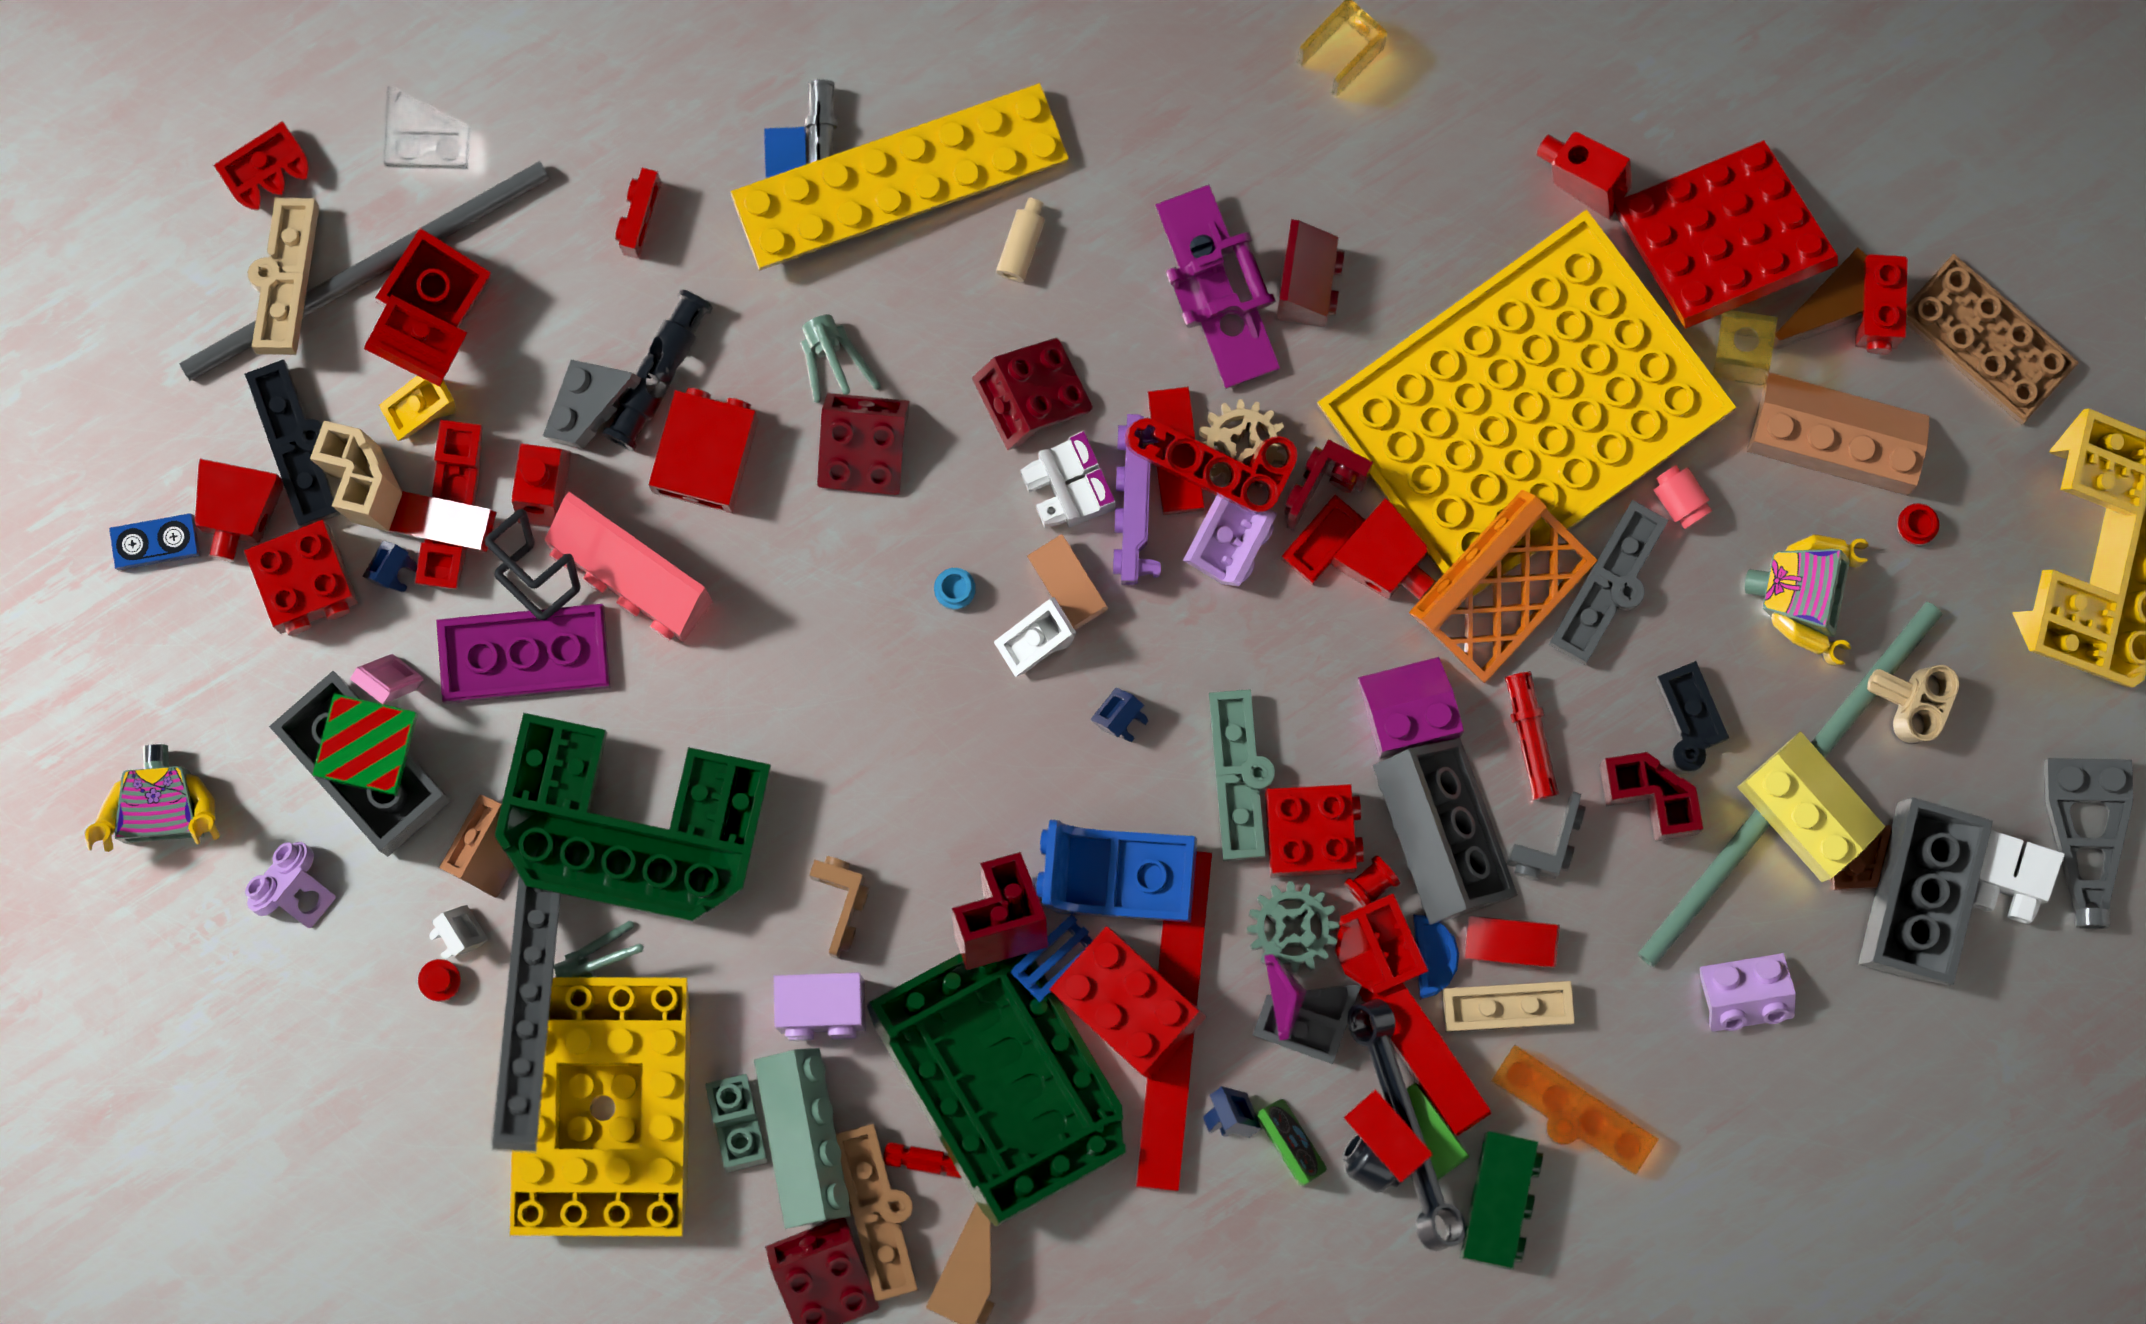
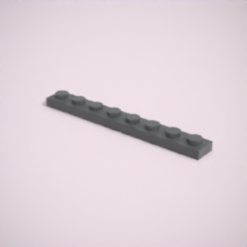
M520 876L518 879L492 1134V1150L537 1152L561 894L527 887Z

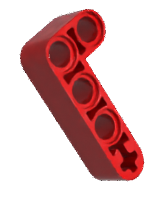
M1139 419L1130 424L1125 433V444L1134 455L1254 513L1267 511L1276 504L1297 460L1295 445L1288 438L1281 436L1271 437L1262 441L1247 466L1154 419ZM1147 427L1151 428L1150 436L1159 442H1164L1166 435L1172 438L1163 450L1162 459L1156 457L1161 448L1153 444L1145 445L1143 449L1138 446L1140 439L1134 436L1136 430L1143 431ZM1179 444L1187 445L1193 452V462L1187 468L1176 466L1172 460V451ZM1272 444L1281 445L1287 454L1286 462L1279 468L1271 466L1266 460V451ZM1216 463L1225 464L1231 472L1230 481L1224 487L1216 486L1210 479V469ZM1255 481L1262 482L1268 489V498L1260 506L1250 502L1247 495L1248 487Z

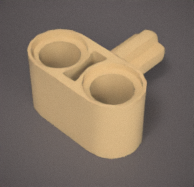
M1945 665L1919 669L1912 675L1909 682L1881 669H1876L1868 680L1867 689L1869 692L1898 705L1893 721L1894 732L1900 740L1912 744L1933 740L1939 736L1958 693L1959 679L1955 671ZM1931 675L1935 676L1940 684L1937 696L1932 694L1928 688V679ZM1915 713H1918L1924 720V730L1921 734L1916 732L1912 725Z

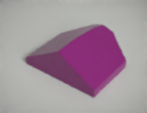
M1275 954L1264 955L1279 1041L1287 1040L1290 1038L1307 991Z

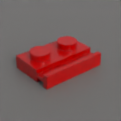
M391 295L370 337L367 339L364 349L440 387L466 338L467 332Z

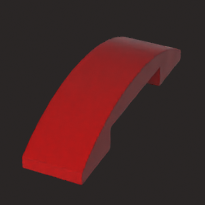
M440 420L434 461L437 464L431 497L475 506L481 458L482 425ZM430 540L421 542L415 584L457 590L467 548Z

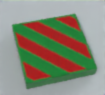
M334 693L312 776L397 796L418 714L413 711Z

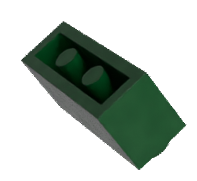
M1491 1131L1484 1133L1466 1221V1234L1462 1241L1459 1259L1508 1270L1514 1268L1515 1262L1522 1263L1527 1237L1520 1236L1523 1219H1531L1535 1202V1195L1528 1194L1531 1178H1539L1544 1153L1537 1152L1539 1142Z

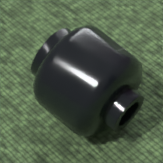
M1356 1133L1347 1144L1342 1157L1346 1162L1345 1170L1348 1176L1374 1193L1383 1192L1390 1186L1393 1188L1398 1187L1401 1184L1400 1181Z

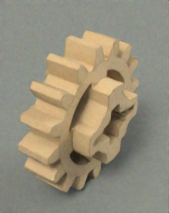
M1243 399L1237 402L1236 410L1231 411L1226 403L1221 404L1222 416L1220 417L1210 412L1207 420L1212 427H1200L1199 435L1207 439V441L1201 443L1215 449L1214 446H1217V449L1224 451L1227 456L1236 460L1235 443H1239L1241 438H1244L1246 431H1249V448H1246L1237 460L1245 465H1249L1257 447L1262 442L1256 431L1258 425L1265 431L1268 438L1280 435L1284 431L1283 423L1271 424L1274 417L1272 410L1264 415L1260 414L1259 402H1255L1251 410L1245 409ZM1243 420L1242 424L1231 429L1224 427L1230 422ZM1279 444L1270 445L1266 451V460L1271 466L1273 464L1283 465L1286 457L1282 453L1277 452V450L1284 449ZM1223 463L1214 464L1210 479L1215 481L1222 476L1226 478L1225 485H1227L1231 478L1229 468ZM1254 482L1258 488L1263 487L1262 482Z

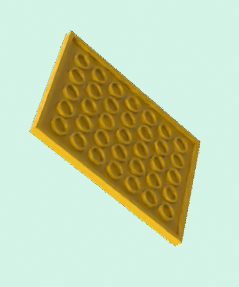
M1587 209L1317 402L1318 407L1349 449L1373 462L1370 472L1371 479L1429 549L1428 556L1442 575L1521 490L1537 496L1547 506L1546 509L1569 530L1736 409L1734 403ZM1542 518L1530 529V545L1550 543V526ZM1521 540L1515 546H1521ZM1538 551L1530 552V557ZM1521 552L1508 553L1501 560V576H1505L1521 564ZM1493 570L1487 577L1493 576ZM1493 583L1479 584L1473 591V598Z

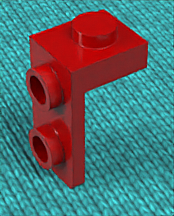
M1874 254L1866 256L1864 263L1863 321L1855 330V347H1867V352L1872 354L1891 353L1892 349H1897L1906 338L1907 257Z

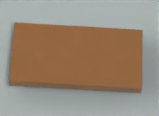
M1954 253L1907 303L1906 325L2021 425L2028 420L2079 364L2077 360Z

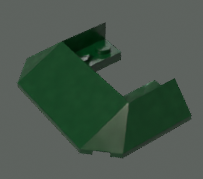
M523 713L494 836L527 887L691 922L744 889L771 764L688 747L670 828H660L589 813L608 733L606 730Z

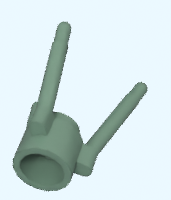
M826 314L815 317L802 326L806 339L801 342V345L806 355L814 402L820 403L822 400L815 353H817L818 357L827 356L842 393L845 395L850 393L849 385L835 353L841 348L839 343L842 344L875 390L880 389L879 381L848 339L843 325L836 326L832 315Z
M628 921L580 950L566 954L565 961L554 964L556 977H596L594 970L642 952L644 946L637 944L593 961L586 957L634 927V923Z

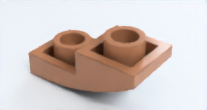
M1063 534L1027 555L1052 598L1055 597L1075 630L1109 609Z

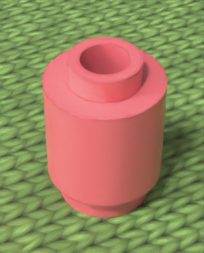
M1675 465L1655 478L1660 486L1653 491L1675 523L1679 521L1684 529L1712 512L1707 503L1710 500L1688 467L1680 471L1678 466Z

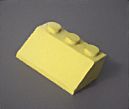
M1801 731L1737 786L1821 882L1832 879L1886 827Z

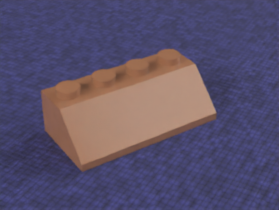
M1768 372L1747 452L1908 496L1918 485L1928 446L1930 416Z

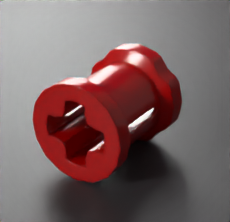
M1378 855L1371 859L1372 864L1354 880L1348 878L1344 882L1347 889L1362 906L1375 901L1391 886L1396 888L1401 884L1396 874Z

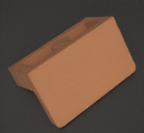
M480 794L439 868L496 898L512 873L514 865L494 836L502 804Z

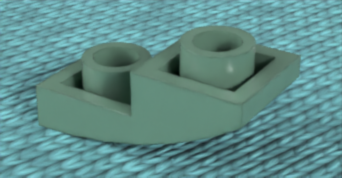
M747 1074L706 1083L713 1124L717 1131L726 1173L768 1163Z

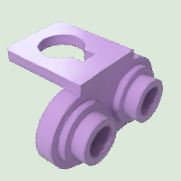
M286 842L280 845L273 855L274 863L263 876L258 875L254 877L245 889V894L248 897V908L258 916H266L280 906L307 928L313 927L336 897L307 874L313 863L314 852L303 842L293 844ZM299 889L303 892L315 891L318 893V903L312 910L308 912L299 910L298 899L294 897Z

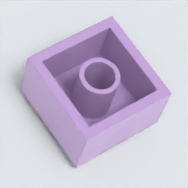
M860 973L774 976L775 1028L781 1034H785L789 1041L814 1040V1033L828 1032V1036H831V1039H855L856 1031H866L864 978Z

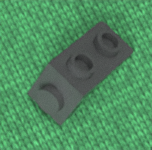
M1573 792L1568 799L1553 855L1521 845H1513L1509 853L1507 865L1515 867L1514 874L1527 879L1539 880L1540 875L1555 879L1560 874L1561 869L1568 871L1575 848L1568 845L1572 829L1580 830L1586 806L1579 805L1582 794Z

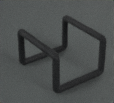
M517 510L485 538L486 546L503 562L496 568L495 578L537 619L547 620L580 591L581 586L572 554L563 555L535 580L516 563L535 544L526 510ZM520 519L526 544L509 557L494 541ZM567 565L572 588L542 612L503 573L510 568L528 587L535 589L544 584L563 566Z

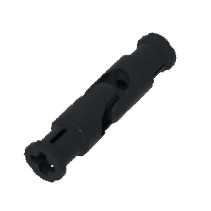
M680 290L678 294L680 300L670 319L664 320L649 348L648 355L642 360L635 372V375L641 378L639 385L634 390L629 386L626 388L619 401L621 407L611 426L604 428L602 432L604 437L627 450L635 451L637 447L635 441L646 421L652 420L675 377L678 366L683 363L696 340L694 333L705 313H711L713 309L709 302L690 291ZM647 378L658 381L657 386L649 393L646 388Z

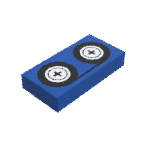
M192 513L109 528L114 566L118 571L200 556L195 518Z

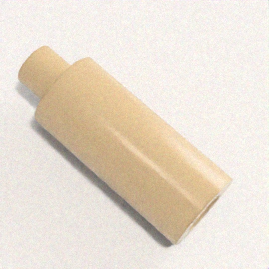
M1028 198L1025 209L1017 210L996 270L998 275L1012 281L1024 282L1045 219L1040 216L1043 202L1034 198Z

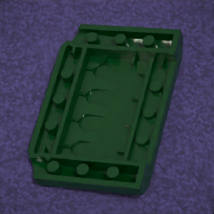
M959 953L871 1000L867 1005V1009L876 1032L982 1213L995 1227H998L1124 1156L1126 1145L1125 1143L1123 1144L1122 1133L1123 1109L1122 1104L1058 997L1051 992L1039 1002L1011 973L1013 967L1027 954L966 970L962 956ZM1035 961L1024 972L1030 976L1039 968V965ZM1045 975L1036 982L1040 988L1048 982Z

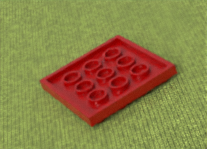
M1765 140L1614 202L1617 217L1685 329L1838 266L1837 253Z

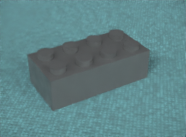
M334 670L269 726L311 775L313 774L333 694L360 699ZM409 753L397 796L314 777L372 844L387 857L451 802L448 796Z

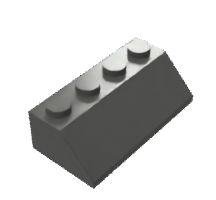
M1461 738L1410 748L1372 765L1378 780L1379 789L1383 793L1392 818L1393 827L1397 832L1404 851L1407 866L1421 898V905L1426 912L1430 924L1457 918L1518 896Z
M1914 797L1897 802L1858 965L1896 976L1954 985L1993 820Z

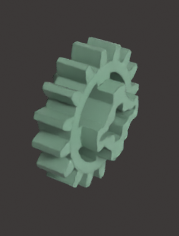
M1288 881L1286 892L1281 893L1280 889L1273 885L1271 886V899L1259 895L1257 901L1262 907L1261 911L1250 909L1248 915L1256 920L1257 924L1248 926L1246 930L1248 934L1257 935L1258 938L1250 945L1251 949L1258 950L1262 948L1264 950L1260 960L1261 963L1265 964L1264 955L1275 954L1283 965H1290L1292 974L1295 975L1298 973L1299 964L1302 963L1310 971L1314 970L1315 963L1313 958L1316 956L1326 961L1329 955L1323 947L1324 945H1336L1337 940L1329 935V931L1338 929L1339 922L1328 920V916L1335 911V907L1332 905L1323 908L1321 905L1325 896L1323 892L1312 897L1309 895L1310 884L1306 883L1301 892L1295 891L1293 881ZM1288 900L1304 903L1299 909H1285L1281 904L1279 905V903ZM1303 914H1306L1299 929L1303 935L1299 937L1297 934H1292L1282 942H1279L1286 928L1285 923L1282 921L1286 919L1289 922H1293L1296 918L1299 919ZM1315 914L1318 915L1321 923L1319 940L1311 932L1310 920ZM1266 916L1275 924V936L1270 942H1268L1264 931ZM1298 946L1307 952L1297 956L1281 953L1286 947Z

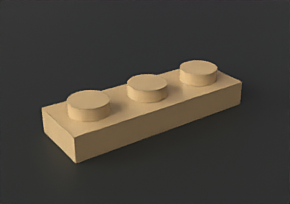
M1571 981L1446 988L1442 990L1446 1032L1574 1024Z

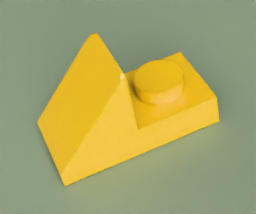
M419 376L414 377L379 404L397 441L410 438L434 419L452 415L456 412L455 401L444 380L439 387Z

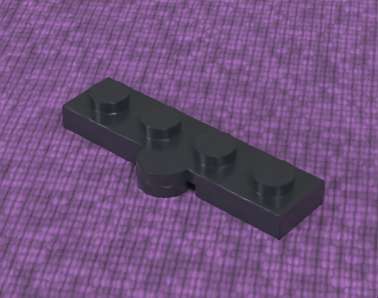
M283 359L245 373L298 526L302 528L322 519L327 520L341 515L332 506L335 497L326 472L310 459L323 423L315 419L306 418L285 360Z

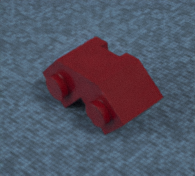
M1648 752L1605 758L1599 765L1606 806L1648 800L1655 841L1695 836L1704 829L1697 788L1683 777L1680 778L1660 764V761Z

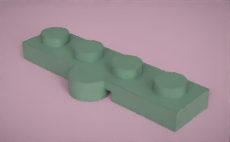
M1251 689L1209 693V706L1223 861L1265 858L1259 791L1267 789L1272 784L1275 769L1269 759L1257 756Z

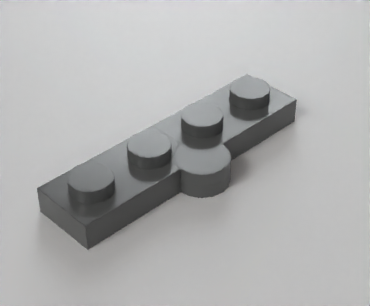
M1634 500L1631 501L1599 556L1598 561L1595 563L1551 639L1550 646L1586 665L1617 609L1624 611L1632 610L1643 600L1645 594L1644 586L1637 578V575L1667 525L1668 519Z

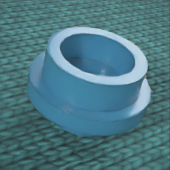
M949 568L941 572L936 578L934 593L942 606L951 610H958L972 602L976 593V585L973 577L966 570Z

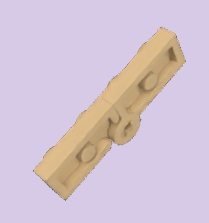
M275 198L267 246L269 258L257 259L248 269V279L255 290L260 293L252 348L256 354L297 355L319 212V204L315 198Z

